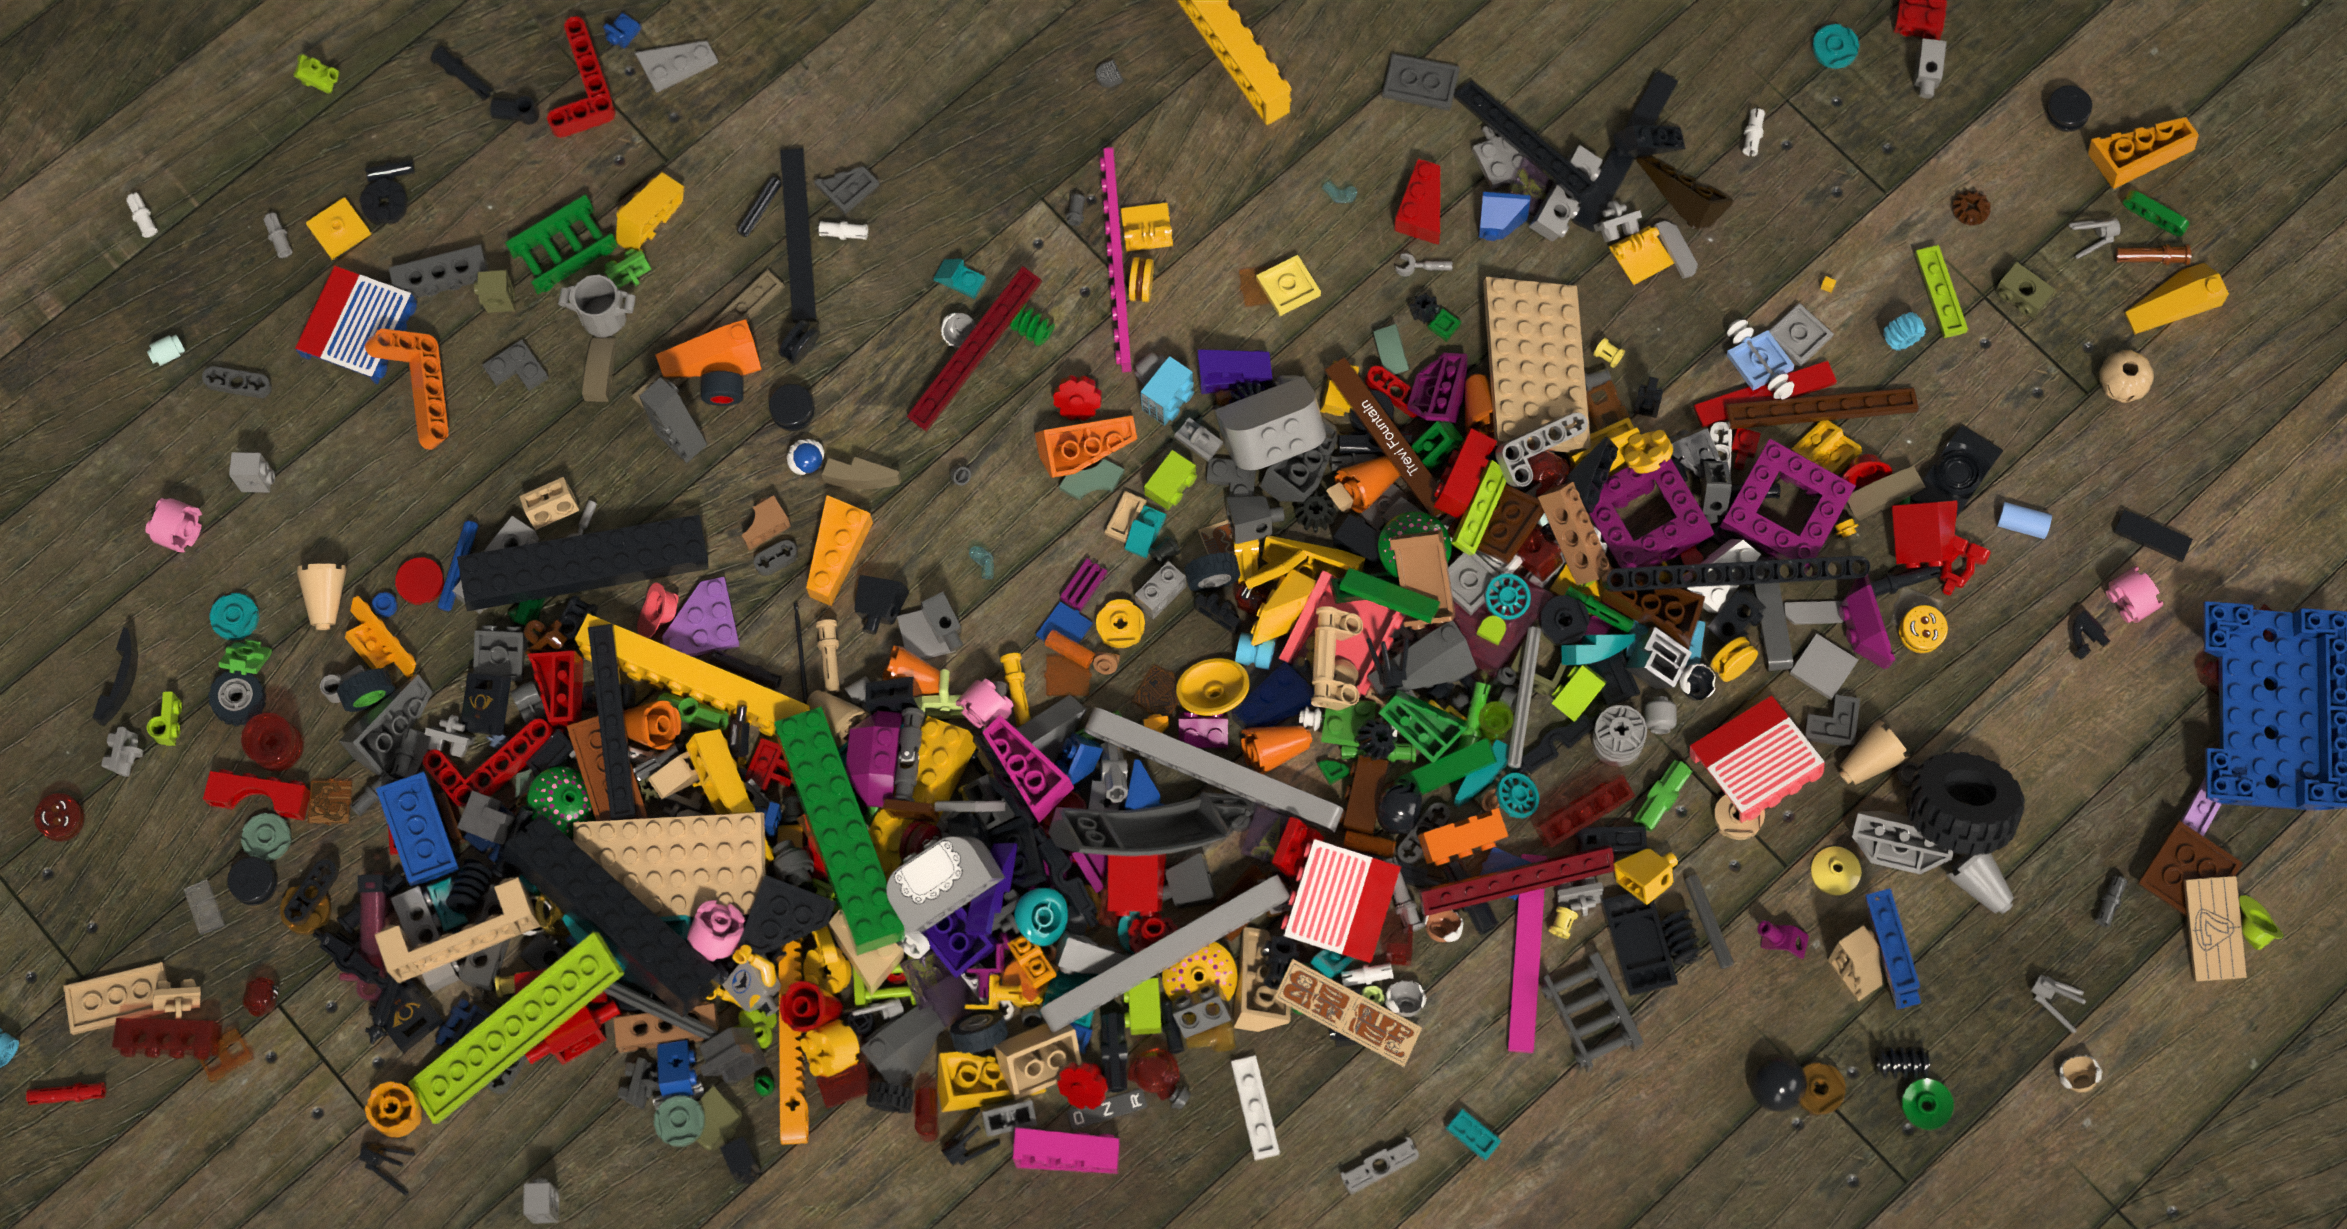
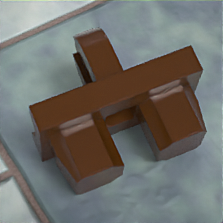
M556 619L548 627L537 620H532L526 624L524 635L533 645L525 653L528 655L559 650L567 640V637L558 630L562 623ZM533 629H535V630H537L538 632H540V634L536 635V634L533 632Z

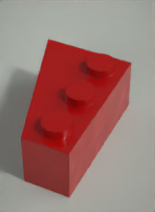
M1421 159L1417 160L1395 219L1394 231L1439 245L1440 165Z

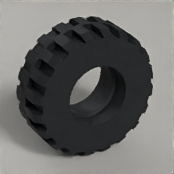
M1945 752L1942 755L1937 754L1924 761L1914 773L1906 798L1909 819L1913 821L1914 828L1921 832L1926 840L1934 842L1944 850L1948 849L1953 851V853H1966L1972 856L1981 853L1985 855L1996 851V849L1999 850L2005 847L2014 838L2025 808V799L2021 787L2007 769L2004 770L1995 761L1991 762L1981 755L1975 756L1968 752Z

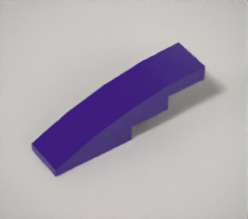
M1016 843L993 845L990 854L1005 878L971 901L965 932L969 935L992 933L994 914L1001 913L1003 895L1005 892H1010L1017 851Z

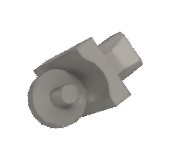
M1615 200L1608 202L1607 210L1603 211V216H1610L1611 219L1594 224L1595 232L1601 230L1605 242L1620 238L1617 225L1620 224L1625 236L1639 232L1637 219L1642 217L1640 210L1622 215V212L1627 210L1626 205H1619Z
M1190 417L1174 434L1177 440L1208 462L1223 445V441Z
M453 714L449 717V720H440L439 726L446 727V730L432 727L426 728L424 735L429 736L427 749L443 751L445 740L450 741L452 744L449 754L457 757L465 756L468 745L474 744L475 737L456 733V730L463 732L465 725L458 723V716Z
M118 727L117 732L109 733L107 743L113 750L111 755L103 757L102 767L121 776L129 777L131 765L134 764L135 757H143L144 753L143 750L137 748L139 742L137 740L138 734L128 731L125 727Z
M1594 876L1581 879L1582 886L1573 887L1572 882L1559 884L1557 890L1558 907H1565L1572 911L1580 910L1582 917L1588 916L1587 908L1596 907V904L1602 903L1601 901L1603 900L1602 882L1597 883Z

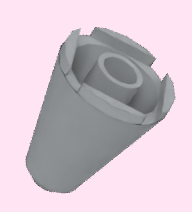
M1981 853L1976 856L1965 854L1951 866L1954 870L1953 872L1947 871L1945 873L1948 879L1993 913L2000 912L2003 914L2013 906L2011 901L2014 899V896L1991 853L1986 855Z

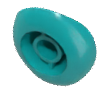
M1038 888L1027 892L1020 898L1015 908V922L1022 935L1031 943L1039 946L1051 945L1061 937L1068 922V908L1066 900L1059 892L1050 888Z

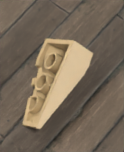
M1245 927L1242 930L1238 981L1234 1004V1028L1259 1032L1290 1022L1291 1007L1274 998L1278 990L1268 988L1263 983L1264 977L1268 973V968L1264 962L1265 955H1262V948L1265 940L1271 941L1268 930Z

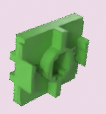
M245 639V643L234 642L231 647H226V654L219 661V667L230 669V673H234L237 670L241 671V675H246L247 673L257 674L271 656L272 649L261 647V642Z

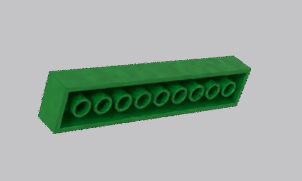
M822 707L775 721V735L856 955L858 956L905 940L903 923L888 900L885 875Z

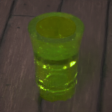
M1494 701L1487 703L1480 710L1479 723L1481 725L1483 739H1489L1492 744H1494L1496 739L1502 741L1513 724L1514 716L1512 710L1506 704Z

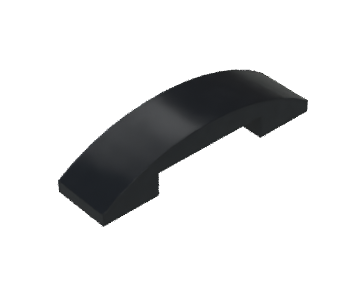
M125 627L122 629L116 651L123 658L109 697L99 696L92 717L102 726H105L121 709L131 691L138 665L137 642L134 634Z

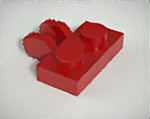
M761 738L746 773L745 781L751 778L761 788L760 791L767 793L771 781L790 787L792 782L785 776L775 774L777 767L789 772L786 762L781 760L783 754L779 744Z

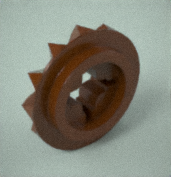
M1967 189L1965 192L1957 195L1952 209L1955 217L1961 223L1974 226L1987 220L1991 212V202H1988L1986 195L1980 194L1978 190L1969 191ZM1978 203L1976 210L1971 209L1966 212L1969 204Z

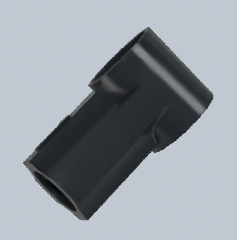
M521 96L518 99L494 97L491 100L490 115L493 119L518 120L523 124L532 125L540 117L533 99L528 96Z

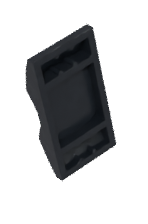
M1962 425L1923 479L1926 488L1913 494L1910 501L1914 503L1957 500V519L2003 450Z
M1631 893L1602 900L1608 932L1615 949L1620 974L1628 996L1678 985L1654 900L1646 905Z

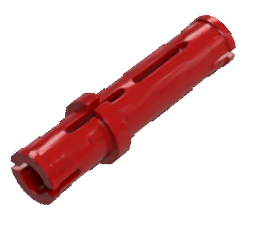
M76 1082L74 1085L27 1089L26 1101L28 1105L63 1101L80 1103L88 1099H102L106 1096V1086L104 1082L92 1084Z

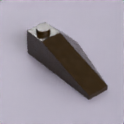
M1651 155L1637 158L1638 164L1679 216L1686 220L1687 225L1694 229L1711 227L1734 202L1733 199L1710 185L1705 188L1696 184V178L1690 175L1676 174L1677 169Z

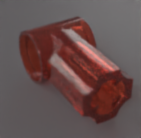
M920 1088L915 1090L916 1120L914 1126L921 1140L932 1142L937 1139L940 1133L938 1125V1090ZM926 1123L933 1124L930 1132H922V1126Z

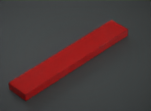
M1825 361L1787 374L1789 377L1787 382H1793L1794 388L1792 389L1793 393L1785 399L1797 398L1836 385L1837 380L1829 362ZM1769 383L1754 391L1747 387L1696 404L1693 409L1702 428L1713 426L1717 422L1727 421L1725 413L1726 404L1779 399L1774 398L1775 390L1769 391L1767 388Z

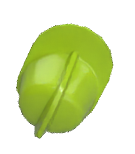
M2246 895L2239 897V905L2245 914L2241 922L2242 933L2255 949H2262L2274 938L2282 939L2284 937L2283 932L2276 926L2269 913L2258 901Z

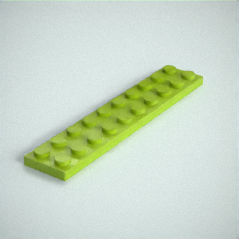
M599 932L590 934L408 1082L433 1124H439L625 974Z

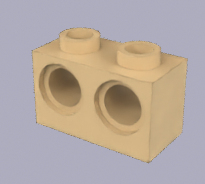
M564 477L519 496L524 512L535 530L580 511L575 496Z

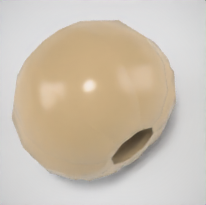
M2121 350L2112 353L2104 360L2099 371L2100 384L2105 394L2109 398L2121 403H2129L2144 397L2149 392L2154 380V373L2149 360L2144 355L2133 350ZM2123 369L2132 372L2134 376H2128L2123 372Z

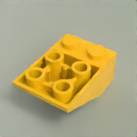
M1294 569L1286 577L1282 576L1277 584V590L1272 589L1267 598V604L1262 603L1257 612V616L1260 618L1255 622L1251 633L1254 634L1251 645L1255 646L1292 632L1317 581Z

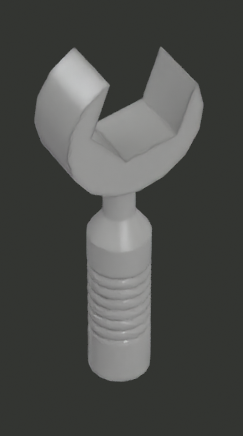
M1404 253L1400 255V258L1408 261L1409 265L1404 269L1395 267L1397 274L1406 277L1413 274L1415 268L1452 271V261L1416 263L1412 255Z
M588 500L579 522L578 533L570 534L567 537L583 534V531L588 528L597 503Z

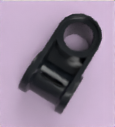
M577 595L570 599L565 611L558 620L562 623L558 630L567 637L566 644L576 643L575 637L587 614L596 616L598 610L597 605H590L580 600V597ZM568 627H575L570 633L564 632Z

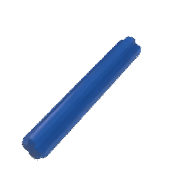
M466 521L464 523L438 603V608L443 611L452 610L456 598L452 590L461 580L457 556L470 554L478 529V524L473 521Z

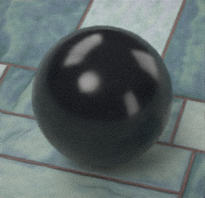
M1772 1054L1762 1058L1755 1064L1750 1073L1749 1087L1753 1098L1763 1108L1770 1111L1783 1112L1794 1108L1800 1103V1100L1806 1093L1807 1078L1802 1066L1795 1059L1783 1054Z

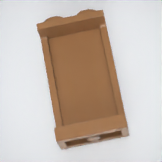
M1442 530L1394 536L1390 540L1391 550L1395 551L1400 587L1440 602V607L1431 624L1435 623L1436 627H1440L1452 621L1456 615ZM1406 614L1403 622L1404 627L1411 626L1412 630L1425 628V624H1429Z

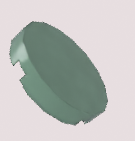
M260 813L252 817L242 830L241 844L244 851L250 857H258L266 862L280 858L288 850L291 843V830L288 823L276 814Z
M675 1095L667 1098L654 1114L656 1133L666 1144L671 1146L685 1147L694 1143L701 1136L705 1128V1115L702 1107L688 1096Z

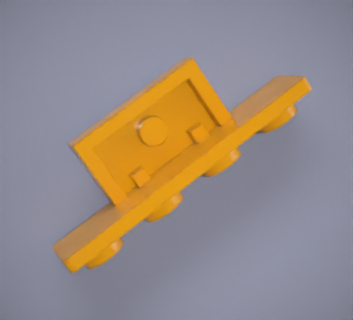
M359 596L354 597L350 611L361 625L347 631L345 639L372 670L381 669L394 662L407 678L412 677L416 666L414 657L404 650L398 638L393 636L387 630L384 622L375 616L368 603L363 602Z

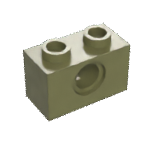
M2016 262L2000 281L1996 292L2004 301L2011 302L2018 307L2022 314L2035 319L2051 300L2056 289ZM2019 290H2026L2029 295H2024Z
M507 271L478 272V281H474L475 295H479L480 305H484L487 313L515 311V288Z

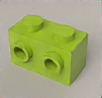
M1172 450L1144 486L1145 496L1166 510H1169L1172 505L1176 506L1182 499L1184 489L1191 487L1197 478L1196 465Z
M1583 664L1581 667L1576 665L1567 676L1571 679L1564 687L1560 684L1552 694L1555 698L1552 704L1574 722L1607 683L1604 678L1586 664Z
M1149 978L1124 993V1003H1129L1130 1012H1125L1126 1028H1131V1035L1162 1033L1158 978Z

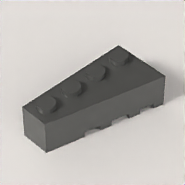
M660 377L639 398L654 433L687 464L707 443L684 406L682 398L677 394L679 392L677 387L671 381L666 383Z

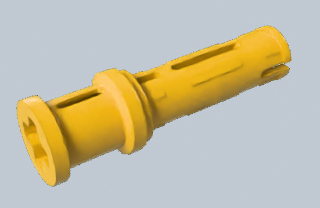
M1010 653L1001 656L1000 662L1004 666V682L1008 684L1010 689L1011 701L1014 704L1013 710L1016 727L1018 728L1031 720L1023 683L1026 676L1025 673H1022L1020 663L1022 656L1020 653Z

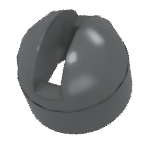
M956 465L950 471V478L954 483L962 486L969 482L971 472L963 465Z
M1459 692L1457 699L1454 696L1452 697L1451 705L1459 713H1463L1469 709L1471 699L1467 694Z
M1030 1005V1007H1025L1022 1010L1021 1019L1023 1025L1035 1027L1042 1022L1041 1012L1037 1006Z

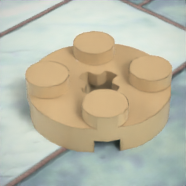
M1726 794L1722 796L1714 809V821L1720 834L1735 840H1745L1755 836L1763 825L1765 810H1762L1755 819L1746 820L1741 823L1732 814L1736 813L1737 808Z

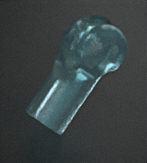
M1328 181L1322 187L1335 203H1352L1356 200L1357 190L1352 186L1347 187L1345 190H1339L1331 181Z
M972 547L969 551V556L982 566V578L986 580L993 579L994 557L982 547Z

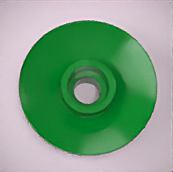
M1921 1079L1913 1082L1904 1092L1902 1109L1906 1118L1914 1126L1924 1130H1934L1942 1127L1950 1120L1954 1110V1101L1950 1091L1942 1083L1933 1079ZM1922 1103H1929L1931 1109L1924 1110L1922 1108Z

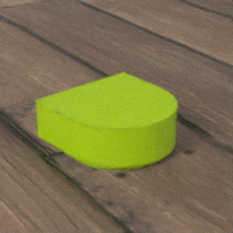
M1489 616L1483 620L1476 635L1498 646L1505 635V622L1500 617Z

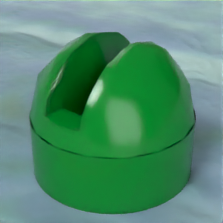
M761 1075L756 1078L754 1089L760 1096H769L775 1089V1083L770 1076ZM761 1080L770 1086L768 1090L759 1084Z

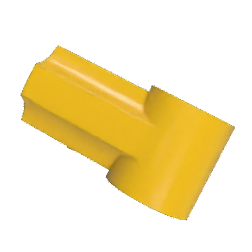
M1258 539L1240 544H1235L1234 542V555H1236L1241 574L1238 584L1246 586V579L1258 571Z

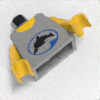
M743 945L733 955L734 961L739 963V965L725 983L722 984L724 988L721 989L719 985L706 999L712 1000L719 995L720 999L733 1003L747 1012L761 1008L767 1017L771 1016L779 1009L773 996L781 988L775 973L774 964L768 961L765 954H751V947Z

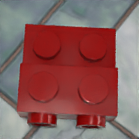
M1899 0L1894 32L1900 33L1903 36H1918L1924 39L1940 40L1944 28L1947 0Z
M1290 817L1272 863L1287 877L1296 880L1300 866L1305 868L1308 858L1303 857L1307 843L1313 844L1314 839L1324 842V837L1317 830L1307 827L1299 819Z

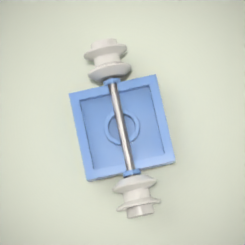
M1738 319L1733 321L1728 327L1727 335L1729 337L1735 336L1733 343L1738 346L1727 351L1729 360L1752 391L1769 383L1767 388L1769 391L1775 390L1773 395L1775 399L1789 397L1793 393L1792 389L1794 388L1793 382H1787L1789 378L1787 373L1794 370L1792 361L1768 330L1751 338L1754 330L1751 327L1746 328L1748 325L1747 320Z

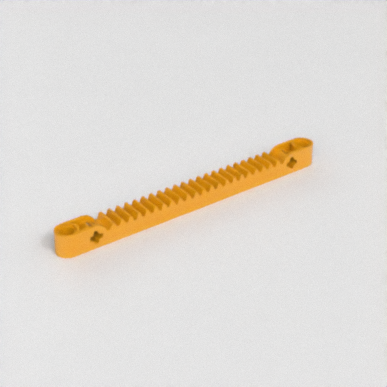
M804 824L778 825V844L785 840H792L795 847H805ZM802 937L781 946L782 951H786L787 955L779 962V982L781 984L779 1008L782 995L786 994L789 989L788 987L798 981H804L801 974L803 972L801 962L804 961L801 955L803 952L801 945L803 942ZM779 1011L782 1145L808 1143L809 1139L808 1104L801 1093H799L805 1090V1086L801 1082L805 1080V1076L801 1072L805 1070L801 1062L805 1060V1057L801 1052L803 1050L800 1045V1041L804 1036L802 1032L793 1031L792 1028L785 1024ZM797 1101L799 1106H796L795 1111H792L790 1106H793V1102Z

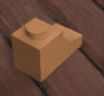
M774 495L770 498L761 499L753 507L755 512L754 521L751 527L742 534V538L750 551L791 527L788 517Z

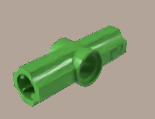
M664 692L657 699V701L670 702L669 704L679 711L681 721L686 722L691 727H702L709 730L720 729L722 732L729 723V714L726 711L698 703L694 698H682Z
M1674 760L1662 779L1655 783L1647 796L1646 802L1633 821L1638 826H1646V830L1652 832L1666 811L1668 812L1680 794L1679 791L1692 774V770L1683 762Z

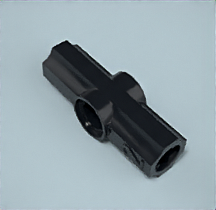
M1339 432V454H1351L1353 452L1355 454L1375 453L1379 457L1384 453L1379 446L1370 444V441L1374 439L1369 432ZM1400 432L1411 447L1412 432Z
M1462 859L1452 862L1443 869L1449 883L1472 877ZM1487 902L1461 908L1464 913L1467 912L1479 935L1486 934L1499 925Z
M1108 1013L1102 1015V1064L1105 1066L1104 1077L1108 1086L1107 1092L1119 1093L1128 1091L1126 1069L1128 1051L1124 1035L1123 1014Z

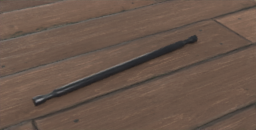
M794 603L803 702L807 704L808 693L800 615L798 613L799 605Z

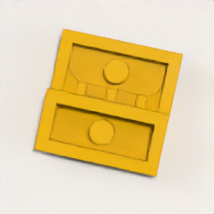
M1820 421L1791 449L1835 475L1841 473L1850 464L1852 459L1862 453L1861 446L1844 436L1842 429L1830 421Z

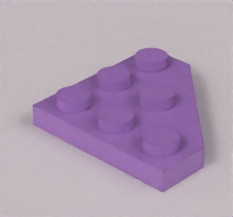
M724 577L699 583L663 634L662 638L665 646L691 657L712 653L714 650L721 651L740 647Z

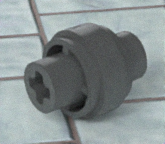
M785 840L777 844L772 850L776 857L772 863V871L776 879L809 890L814 885V881L811 878L814 871V862L808 851L801 847H795L792 840Z

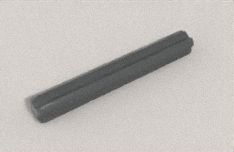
M1696 874L1685 878V884L1721 969L1729 968L1734 964V961L1699 877Z

